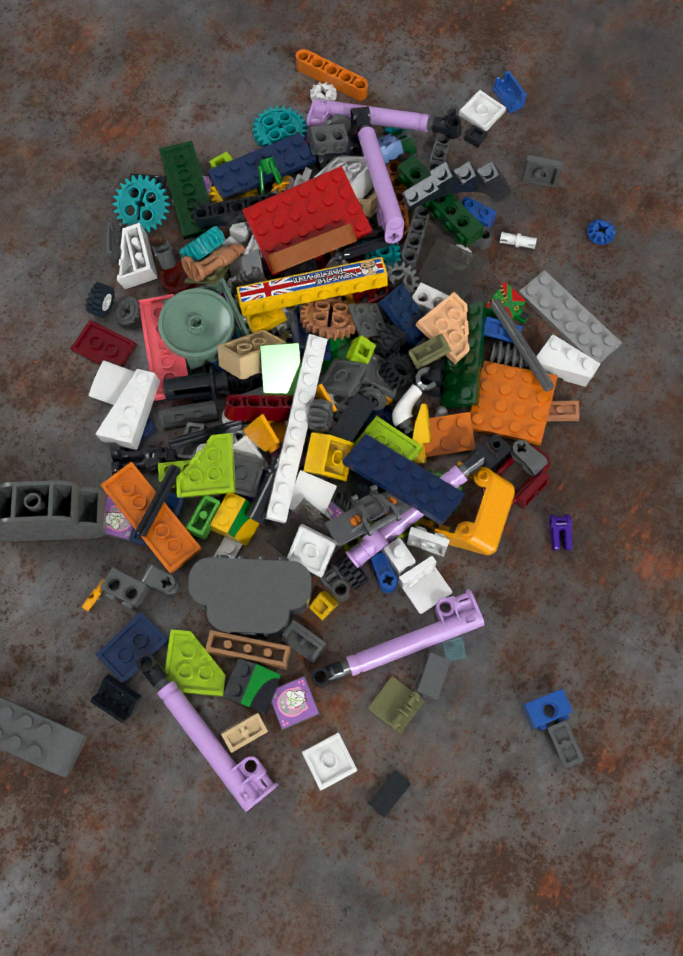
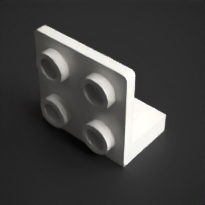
M433 556L401 575L398 580L399 585L419 614H423L435 606L440 599L447 598L452 594V590L436 569L437 562Z

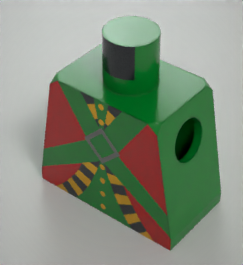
M506 282L502 284L486 305V317L498 319L491 308V302L496 299L501 301L513 321L516 319L525 324L530 317L529 314L523 311L526 300Z

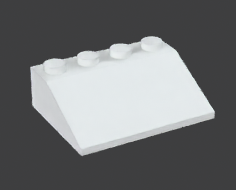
M344 155L334 157L315 176H320L342 166L357 199L363 198L373 188L365 157Z

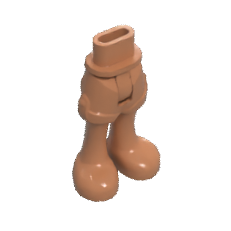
M239 243L235 245L228 244V246L213 250L207 258L200 262H194L190 256H185L181 259V263L189 278H194L196 282H199L217 268H223L232 264L234 260L240 257V254L245 252V248Z

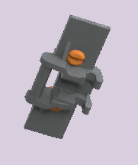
M375 484L370 487V494L358 500L357 495L352 496L350 499L353 509L326 522L325 526L338 547L362 534L372 536L373 532L394 521L402 520L401 514L413 507L387 491L379 494ZM384 514H389L388 516L369 525V522L373 521L374 519H377L378 517Z

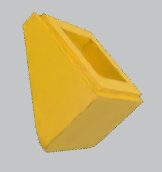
M323 591L317 595L309 605V608L323 621L339 603L327 591Z

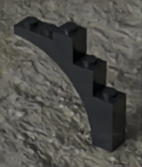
M469 161L454 171L445 162L431 170V176L404 191L402 196L407 208L412 210L436 198L455 193H484L497 201L512 191L506 178L493 161L477 170Z

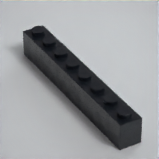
M357 392L354 396L348 397L344 403L347 406L344 412L339 411L334 419L337 423L333 429L330 427L325 434L350 442L354 440L376 405ZM311 474V475H313V476H315V477H318V478H320V479H322V480H324V481H327V480H328V477H323V476H318V475ZM291 509L288 511L285 524L272 521V524L291 536L299 525L290 517L294 512Z

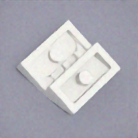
M103 361L95 376L89 396L114 405L135 371Z

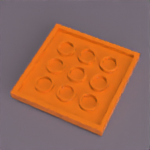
M484 361L480 379L479 404L472 406L470 412L473 431L489 435L496 433L503 438L517 441L525 440L528 443L541 446L558 375L548 374L554 387L546 392L531 370Z

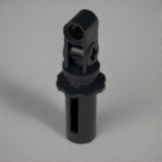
M213 366L209 367L210 373L163 379L164 393L167 401L213 395L214 401H217L218 396L221 394L242 393L263 386L262 378L259 380L255 379V377H262V373L254 374L247 379H240L239 381L238 377L225 369L218 372L215 371Z
M308 429L306 432L303 447L305 446L311 435V431ZM281 450L277 457H272L271 466H262L261 469L266 472V476L246 514V517L264 526H267L269 519H265Z

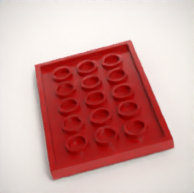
M342 166L242 210L273 277L281 274L282 271L273 274L267 258L270 254L349 223L352 224L357 239L372 233V228Z

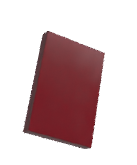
M89 320L70 349L72 352L100 366L103 361H107L123 367L136 348L137 343Z

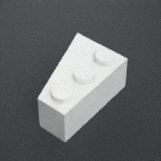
M140 223L123 228L120 248L122 252L121 259H119L120 270L119 275H117V281L124 289H128L157 279L158 276L147 233Z
M555 335L550 337L536 356L546 373L558 375L563 381L585 387L600 366V363Z

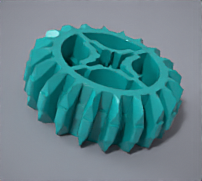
M213 226L180 249L181 258L190 256L194 262H197L225 242L224 234L217 226Z

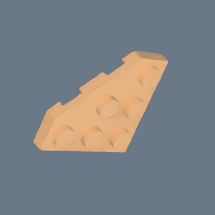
M455 292L421 318L415 325L429 339L443 333L452 350L446 356L454 364L469 352L467 304Z

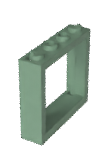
M221 278L217 284H206L198 287L214 291L217 294L223 293L232 309L242 337L252 334L251 329H247L245 326L247 323L245 316L242 313L240 314L238 310L240 305L237 298L233 299L231 295L233 294L232 287H228L224 278ZM169 299L162 301L163 306ZM218 353L205 359L186 360L190 369L194 370L217 361Z

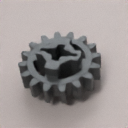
M395 261V266L388 264L389 270L386 269L387 279L389 278L392 282L391 291L397 287V280L403 277L402 284L411 295V292L415 293L416 289L414 287H419V283L416 282L419 279V275H414L417 270H411L412 264L405 266V261H402L401 265L397 261ZM409 274L412 278V284L407 280Z

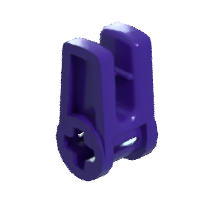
M550 514L549 529L552 551L560 549L559 531L563 534L564 550L571 551V515L555 516V514Z

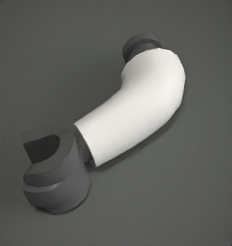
M429 367L421 368L418 371L416 384H412L394 407L392 413L393 424L395 427L399 426L401 430L403 429V434L405 435L414 431L415 426L411 425L413 422L410 418L413 417L412 409L421 396V391H428L436 387L435 382L424 385L420 380L423 375L428 374Z

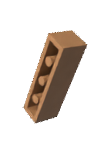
M210 630L205 649L208 654L236 660L241 658L252 663L285 670L288 668L291 654L290 646Z

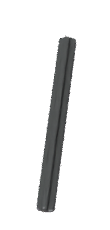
M499 299L492 301L491 308L544 391L552 390L554 387L552 380Z

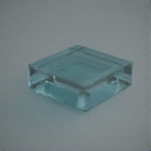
M463 638L442 642L446 659L457 661L467 658Z

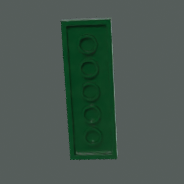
M193 141L160 148L159 152L183 238L186 240L200 236L210 228L200 229L197 227L193 210L199 205L210 204Z
M484 301L467 304L469 352L456 364L446 356L441 406L446 409L479 404L487 305Z

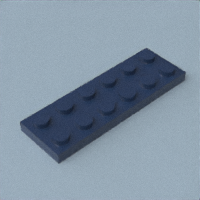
M298 133L207 170V175L221 199L226 201L260 187L257 167L261 166V160L273 157L278 171L284 177L315 164L317 159L312 155L311 149L301 133ZM263 171L264 185L276 180L273 173L265 174V171Z
M367 434L362 437L343 459V465L440 525L444 524L465 495L464 492Z

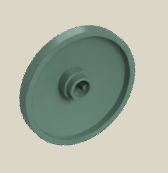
M202 288L184 290L171 297L163 306L158 320L159 333L166 347L177 356L191 360L205 359L217 354V345L231 340L235 326L233 312L228 302L216 292Z

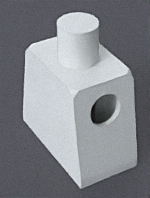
M400 538L379 551L386 556L398 580L401 575L416 566L414 557Z

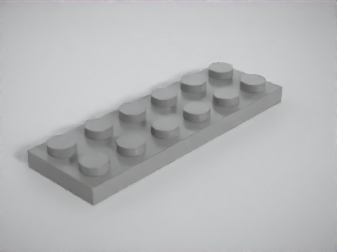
M545 270L518 292L526 300V303L571 346L598 363L604 361L621 346L622 342Z

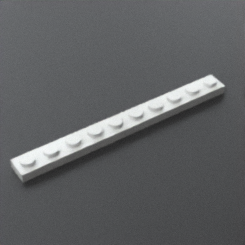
M309 334L307 337L265 519L284 524L287 520L308 428V409H310V404L315 397L328 340Z

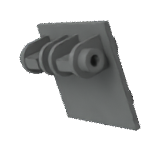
M259 249L234 260L229 265L231 277L227 281V285L229 288L232 287L234 289V295H238L236 287L265 281Z
M377 303L348 304L347 306L359 336L370 337L371 340L377 342V338L381 336L380 333L384 332L386 328Z

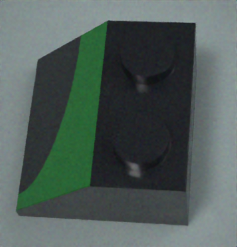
M238 658L223 697L233 703L267 715L282 676L258 664Z

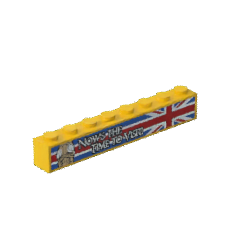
M379 257L236 288L242 315L246 316L388 286V279L383 258Z

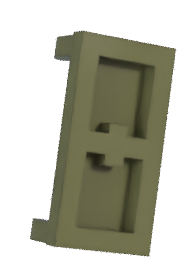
M443 333L409 350V355L418 370L452 352Z

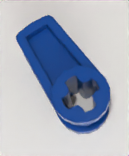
M384 553L376 554L371 557V565L379 588L384 593H392L396 589L397 577ZM385 579H388V581L391 582V585L388 586V584L385 583Z

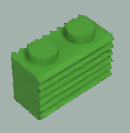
M208 495L202 497L186 527L192 536L207 541L206 538L209 537L208 534L212 531L210 524L221 505L220 501Z

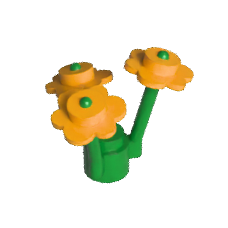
M273 157L261 160V166L257 167L261 195L265 194L263 171H265V174L273 173L276 182L272 184L274 188L271 192L277 191L281 193L286 191L290 184L288 180L291 177L288 175L281 176Z

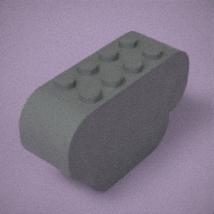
M60 480L0 484V541L89 539L106 535L107 495L100 489L80 487L76 483Z
M217 555L216 558L208 557L199 560L193 565L189 573V593L197 606L207 612L208 620L217 632L253 639H276L282 636L290 625L291 616L302 614L311 603L312 582L308 569L299 562L289 561L288 558L269 560L268 557L249 559L247 556L229 558L227 555Z
M0 696V749L52 773L69 777L88 736L59 721Z

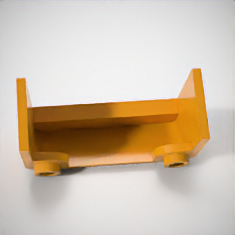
M322 383L319 384L316 388L315 397L332 402ZM332 402V405H333V406H332V407H333V413H334L335 411H337V409H336L335 405H334L333 402ZM262 414L243 429V432L264 452L269 450L272 453L280 448L279 444L283 443L286 426L285 421H267L264 414Z
M458 461L457 465L459 467L462 464L461 461ZM480 467L476 473L467 476V478L474 479L478 486L486 488L475 523L461 522L456 527L455 533L435 529L434 533L445 535L446 539L450 540L448 545L483 555H492L498 548L515 490L512 483L488 468Z

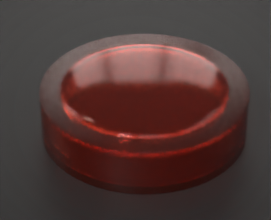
M177 261V264L170 269H162L160 273L161 285L168 294L176 295L184 290L193 289L196 283H184L188 275L184 271L181 261Z

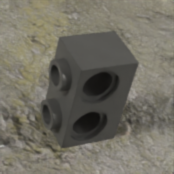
M344 124L310 126L308 140L312 155L346 152L348 137Z
M113 567L100 587L105 592L103 596L112 601L115 598L122 601L121 605L130 610L132 607L139 609L150 590L146 584ZM120 582L118 589H111L113 583ZM131 591H137L135 598H128Z

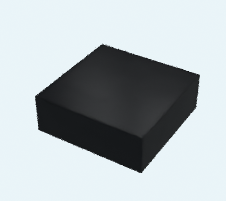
M473 125L465 135L464 140L479 148L486 139L488 132Z

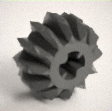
M314 399L311 402L307 416L309 429L316 432H327L329 430L331 422H333L332 402L325 399Z

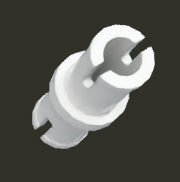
M502 232L500 237V243L515 245L517 248L521 246L535 249L537 238L522 236L521 233L516 235Z

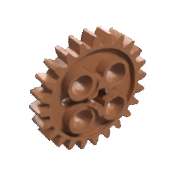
M332 297L306 303L300 311L302 328H306L307 333L312 332V335L326 337L328 340L333 338L336 341L337 337L341 340L344 339V336L349 338L350 333L355 334V330H357L347 306L348 300L341 301V297L338 299ZM332 308L333 313L331 327H327L329 310Z

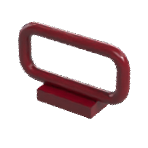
M533 445L531 446L547 459L548 463L515 492L511 507L517 502V505L524 509L549 483L550 475L546 473L550 466L549 458L544 452ZM511 455L494 471L496 474L501 476L515 462ZM482 487L481 492L484 496L486 488Z

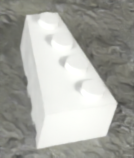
M140 369L135 371L95 434L102 442L116 443L119 446L138 449L160 384L157 375Z

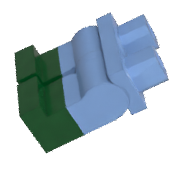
M404 129L378 139L385 164L389 163V159L393 160L402 153L407 152L410 155L417 153L413 136Z

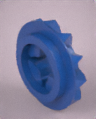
M603 218L600 220L595 219L587 227L588 238L600 245L610 243L616 233L614 225H611L610 221H604ZM600 228L601 230H605V232H598V230Z

